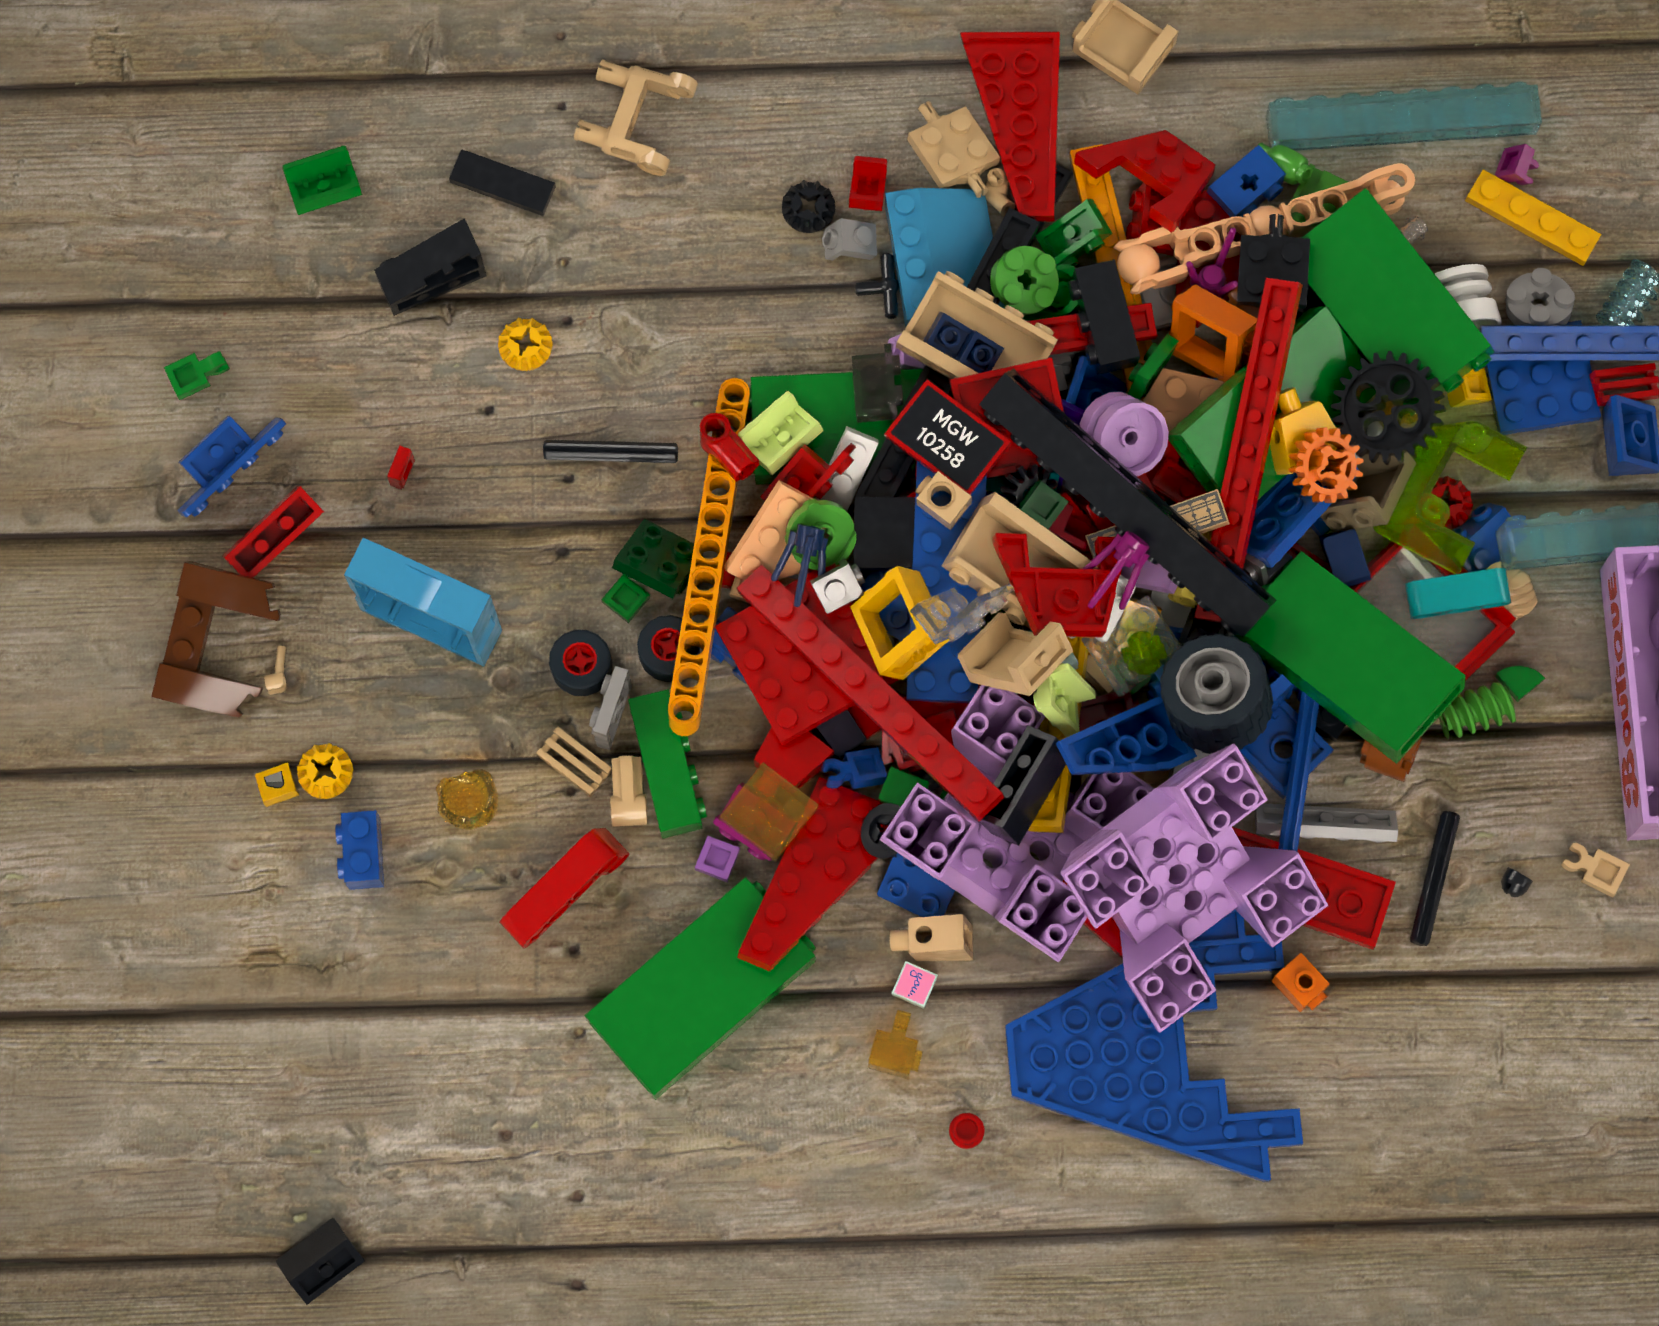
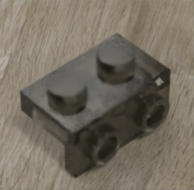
M891 343L884 344L885 353L852 356L857 423L896 419L898 417L897 406L904 405L902 385H896L895 375H901L900 355H893Z

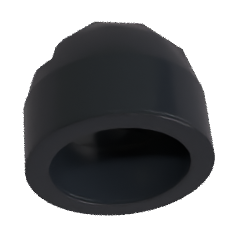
M1508 867L1503 875L1501 885L1504 893L1510 894L1511 897H1519L1528 891L1533 881Z

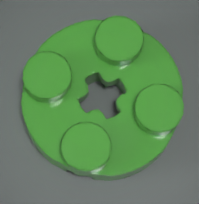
M1019 246L1004 253L995 262L991 270L990 284L995 298L999 297L1000 301L1005 305L1003 306L1004 308L1006 305L1011 306L1023 313L1024 316L1035 314L1049 307L1054 301L1059 285L1054 258L1050 254H1046L1032 246ZM1024 272L1031 278V285H1028L1027 290L1023 289V283L1018 282V277L1024 275Z
M809 499L804 502L802 507L795 511L787 524L786 544L788 543L790 531L796 532L798 524L826 528L825 531L829 535L826 547V567L834 563L837 566L840 560H846L856 544V531L854 530L851 516L845 508L833 501ZM795 545L791 553L797 562L801 564L803 554L795 552L797 547ZM818 550L816 557L811 556L809 569L818 570Z

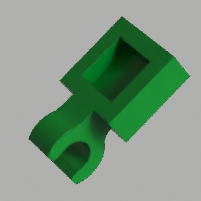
M220 351L211 354L201 361L193 353L164 367L179 400L210 387L211 385L207 379L208 376L219 375L230 369Z

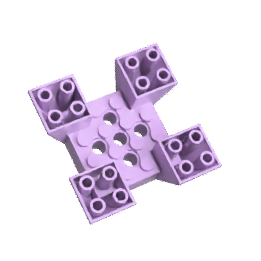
M981 685L951 730L953 745L987 779L994 783L1026 727L1031 726L1038 729L1045 716L1039 713L1036 707L1014 692ZM1131 772L1089 774L1075 794L1069 792L1064 833L1027 831L1018 846L991 834L980 821L978 822L949 793L942 800L919 783H916L879 840L937 880H941L992 915L1001 924L1059 962L1087 919L1086 914L1070 888L1063 883L1064 879L1060 874L1071 851L1153 791L1154 788ZM1030 852L1035 853L1038 856L1039 861L1034 859L1031 856ZM983 859L988 860L992 864L993 868L987 866L984 863Z
M1235 744L1229 745L1182 768L1072 850L1060 872L1095 929L1111 917L1120 929L1125 980L1159 1033L1216 991L1189 943L1234 909L1273 948L1329 906L1298 852L1242 846L1232 829V826L1268 800Z

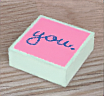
M905 961L892 995L924 1009L938 975Z

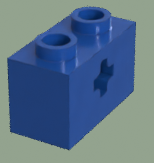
M1258 145L1208 187L1207 193L1230 217H1243L1244 214H1250L1258 208L1257 206L1267 199L1271 202L1283 191L1284 187L1282 185L1286 173Z

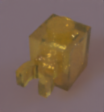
M897 1010L891 1033L877 1029L868 1061V1069L909 1079L911 1071L918 1072L923 1051L917 1050L918 1040L905 1037L911 1013Z

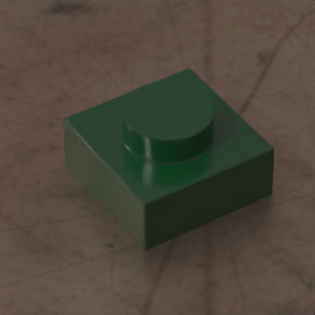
M1038 479L1018 508L1046 529H1049L1069 501Z

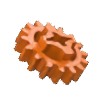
M1327 427L1316 428V432H1305L1306 441L1302 440L1294 443L1299 452L1289 455L1292 460L1296 461V466L1288 468L1289 472L1297 473L1298 476L1292 484L1294 486L1303 485L1301 495L1303 497L1312 496V502L1336 503V499L1348 498L1347 490L1357 489V485L1353 481L1354 477L1363 476L1362 472L1356 470L1357 465L1364 462L1363 458L1355 457V453L1360 447L1359 445H1349L1352 436L1350 434L1340 435L1339 428L1328 430ZM1325 442L1334 445L1337 449L1333 450L1331 445H1326ZM1319 480L1321 485L1327 486L1328 489L1319 486L1315 482Z

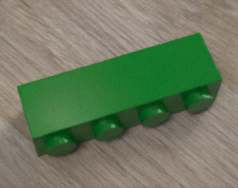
M669 689L628 699L662 839L703 829L701 819L707 817L703 798H695L693 785L699 784L695 765H687L685 752L691 751L688 737L675 734L669 726ZM681 711L675 715L678 719L683 718Z

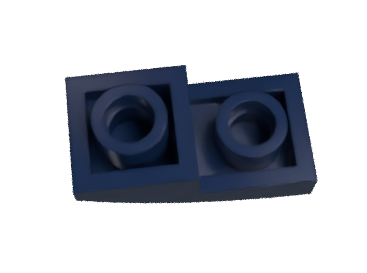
M939 312L923 342L978 373L991 371L1004 350L1002 346L943 312Z

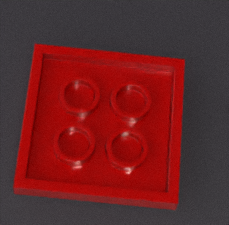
M1052 357L950 379L954 400L1011 441L1010 446L987 474V479L1004 476L1007 473H1017L1016 466L1022 465L1026 471L1031 463L1038 465V468L1042 467L1036 460L1038 456L1029 448L1023 449L1014 443L1010 438L1011 433L1004 426H997L984 415L985 410L979 403L1004 373L1015 369L1064 412Z

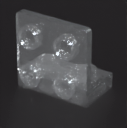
M1009 583L975 598L970 604H968L963 595L958 593L955 588H952L917 603L910 612L934 644L947 639L952 643L966 632L970 635L986 623L983 619L985 615L989 612L991 614L996 613L1009 602L1006 596L1014 590V587Z
M1149 596L1143 597L1124 609L1108 641L1102 643L1094 637L1081 638L1119 698L1150 677L1153 670L1164 665L1171 658V654L1176 649L1182 647Z

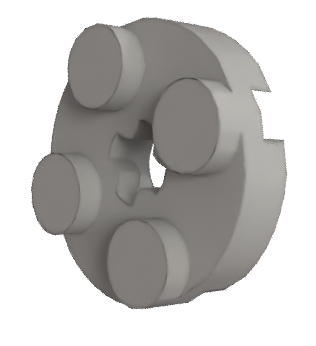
M1537 268L1532 273L1519 276L1509 285L1505 298L1506 314L1514 325H1566L1572 315L1575 293L1563 279L1553 275L1550 270ZM1534 299L1545 300L1546 306L1542 304L1534 305Z

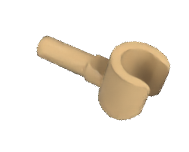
M285 646L277 647L275 673L264 675L265 686L269 695L282 693L287 689L284 674Z

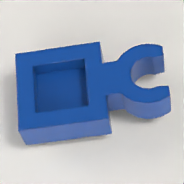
M878 747L845 752L843 762L835 758L827 759L823 762L821 768L822 772L833 771L837 774L836 776L828 777L826 783L828 788H838L844 781H850L852 789L882 785L887 778Z

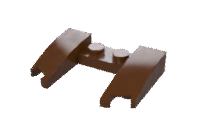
M193 561L184 562L176 594L179 599L164 660L162 663H159L151 697L206 711L241 717L243 713L237 709L249 694L257 698L262 693L263 687L200 671L215 606L280 621V609L270 611L266 593L267 589L275 588L274 583Z

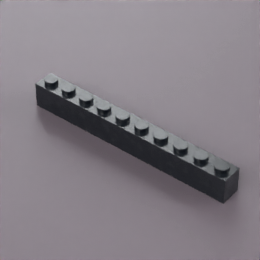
M1015 369L1004 373L979 403L985 410L984 415L988 420L997 426H1004L1011 433L1010 438L1014 443L1023 449L1029 448L1038 456L1036 460L1044 469L1049 472L1055 471L1064 479L1062 483L1070 492L1075 495L1081 494L1090 502L1089 508L1101 518L1107 517L1114 523L1118 534L1123 536L1126 531H1130L1143 539L1150 546L1146 552L1150 555L1147 560L1155 565L1159 563L1169 572V579L1178 587H1186L1195 595L1194 600L1204 610L1209 612L1212 610L1222 619L1220 622L1223 627L1234 635L1239 634L1244 637L1277 601Z

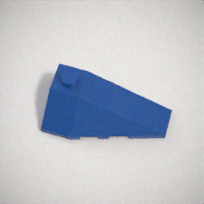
M1161 696L1056 742L1071 775L1167 771L1197 757L1194 749L1176 736L1175 730L1170 725Z

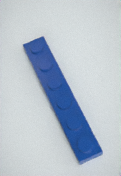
M1480 325V332L1494 350V353L1490 355L1491 360H1659V325Z

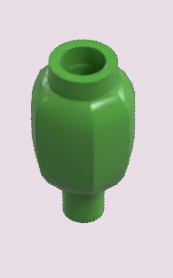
M1263 143L1258 144L1286 173L1283 181L1292 185L1297 183L1303 185L1310 179L1313 168L1308 165V159L1305 156L1283 145H1276L1271 148Z

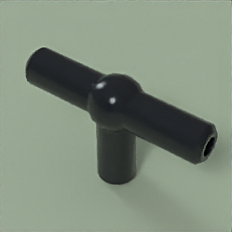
M884 253L880 256L882 280L856 283L855 291L857 296L883 294L885 317L895 319L898 317L897 291L899 284L895 279L894 256L890 253Z

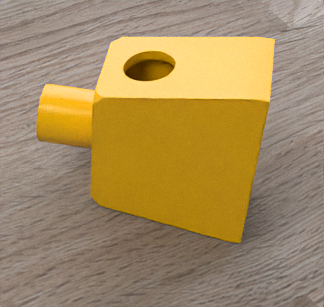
M1291 387L1280 392L1278 404L1281 413L1275 416L1269 444L1276 475L1294 474L1289 472L1288 468L1296 466V461L1292 460L1289 455L1299 452L1294 443L1296 441H1306L1305 432H1316V428L1327 427L1328 430L1336 428L1320 401L1300 403L1295 387ZM1325 442L1326 445H1331L1333 450L1337 449L1334 445Z

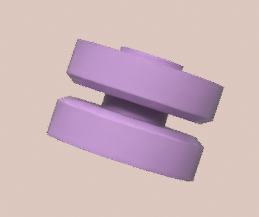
M1109 392L1096 398L1086 408L1080 421V427L1135 476H1140L1152 470L1162 459L1168 446L1169 431L1163 415L1157 408L1123 392Z

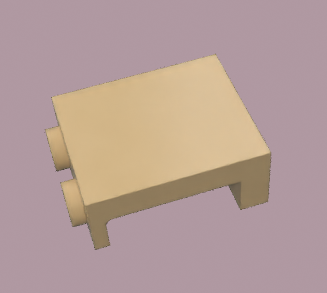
M1096 0L1091 8L1093 13L1087 22L1082 20L1072 34V38H1074L1072 52L1139 95L1176 45L1178 30L1168 24L1162 30L1118 0Z
M999 612L959 652L958 659L969 682L1030 696L1073 652V649L1061 623L1050 621L1037 636H1034L1033 632L1015 629L1011 625L1007 614Z

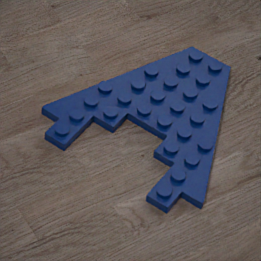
M1235 909L1189 943L1214 987V975L1275 971L1284 968L1282 941L1272 948L1260 935H1245L1244 918ZM1123 964L1005 1025L1012 1098L1262 1182L1271 1181L1268 1148L1303 1145L1300 1108L1228 1114L1225 1079L1189 1081L1183 1016L1159 1033L1125 980ZM1216 991L1187 1013L1217 1010Z

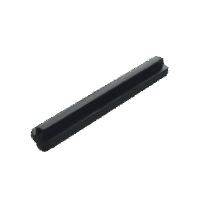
M545 440L543 456L546 460L676 463L678 461V445L676 443Z
M1443 811L1440 815L1410 937V942L1419 946H1427L1430 943L1460 821V815L1451 811Z

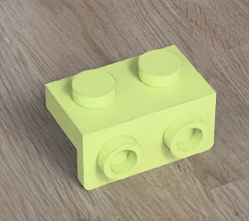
M787 391L752 422L748 423L738 433V437L757 457L759 464L773 475L792 459L804 444L808 445L824 430L816 419L798 405L794 395Z
M1061 663L1037 688V692H1034L1033 695L1037 711L1042 713L1052 726L1057 727L1066 737L1080 732L1077 703L1096 698L1095 690L1068 663Z

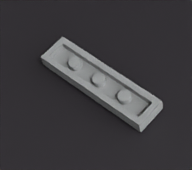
M1263 803L1255 809L1256 834L1269 837L1280 836L1285 805ZM1304 806L1300 837L1305 839H1313L1315 837L1335 838L1340 841H1348L1350 839L1370 840L1375 843L1385 841L1397 842L1398 824L1396 811Z

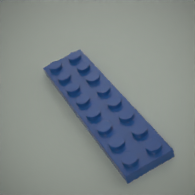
M918 461L916 489L925 477L930 476L933 478L935 475ZM987 475L971 494L972 504L951 530L917 506L916 498L919 495L916 493L912 570L920 571L951 640L908 675L907 701L969 703L978 690V684L969 682L958 659V654L980 632L982 600L977 596L978 592L969 585H961L955 582L949 576L950 572L941 565L981 499L986 496ZM939 491L932 496L931 500L937 506H945L949 504L952 498L947 492ZM911 615L909 634L916 629Z

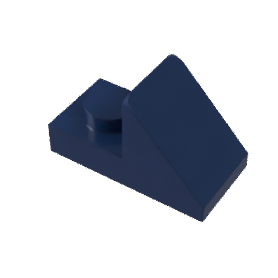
M1355 529L1319 536L1331 573L1348 587L1372 580Z

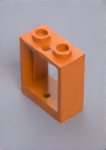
M1196 284L1184 293L1176 296L1171 307L1173 313L1169 335L1179 340L1172 355L1214 379L1217 378L1219 381L1226 382L1249 361L1257 318ZM1196 320L1227 337L1226 352L1195 335Z

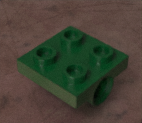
M644 519L615 557L612 568L673 599L676 594H682L688 585L694 543Z

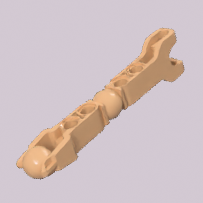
M1397 163L1375 169L1356 180L1295 198L1288 205L1280 203L1278 208L1274 206H1260L1250 214H1244L1243 217H1230L1191 229L1180 230L1177 227L1172 233L1161 227L1143 233L1139 238L1119 241L1114 246V249L1121 252L1117 261L1118 272L1125 282L1132 285L1130 293L1136 295L1150 288L1158 289L1182 283L1189 274L1186 267L1188 261H1191L1195 268L1216 262L1230 228H1235L1236 232L1240 235L1269 234V215L1276 214L1275 227H1277L1278 214L1284 216L1283 235L1302 237L1333 214L1324 209V203H1331L1338 210L1365 188L1389 216L1401 209L1405 196L1410 193L1415 184V176L1407 165ZM1392 175L1402 176L1405 180V185L1400 187L1397 182L1388 179ZM1291 213H1301L1305 217L1306 222H1296L1292 218ZM1205 241L1211 249L1202 251L1197 248L1195 242ZM1241 241L1232 242L1226 259L1240 254ZM1169 244L1174 250L1173 255L1179 260L1180 265L1159 272V256L1152 247Z

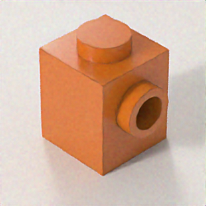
M1302 953L1298 954L1272 979V983L1299 1012L1303 1011L1307 1006L1313 1011L1328 997L1324 991L1330 983Z

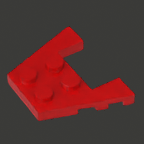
M1167 130L1081 150L1075 154L1074 159L1076 166L1095 179L1115 167L1121 166L1164 196V199L1151 206L1149 217L1171 233L1176 230L1182 216L1185 217L1193 200L1198 198L1210 181L1216 164Z
M995 533L992 539L993 546L1034 636H1037L1051 621L1061 623L1067 637L1103 638L1107 631L1121 571L1094 608H1089L1088 603L1118 560L1113 556L1116 550L1099 563L1097 569L1030 567L1027 534ZM1098 536L1094 542L1095 554L1098 555L1115 537Z

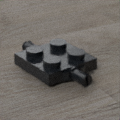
M1276 214L1269 215V234L1262 236L1241 235L1237 305L1260 308L1266 278L1300 282L1303 287L1298 308L1306 309L1310 239L1290 238L1283 235L1284 216L1278 214L1277 227H1275Z

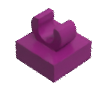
M1527 144L1504 148L1495 176L1507 183L1516 182L1519 185L1532 184L1533 179L1527 176V171L1539 167V163L1533 159L1535 149Z

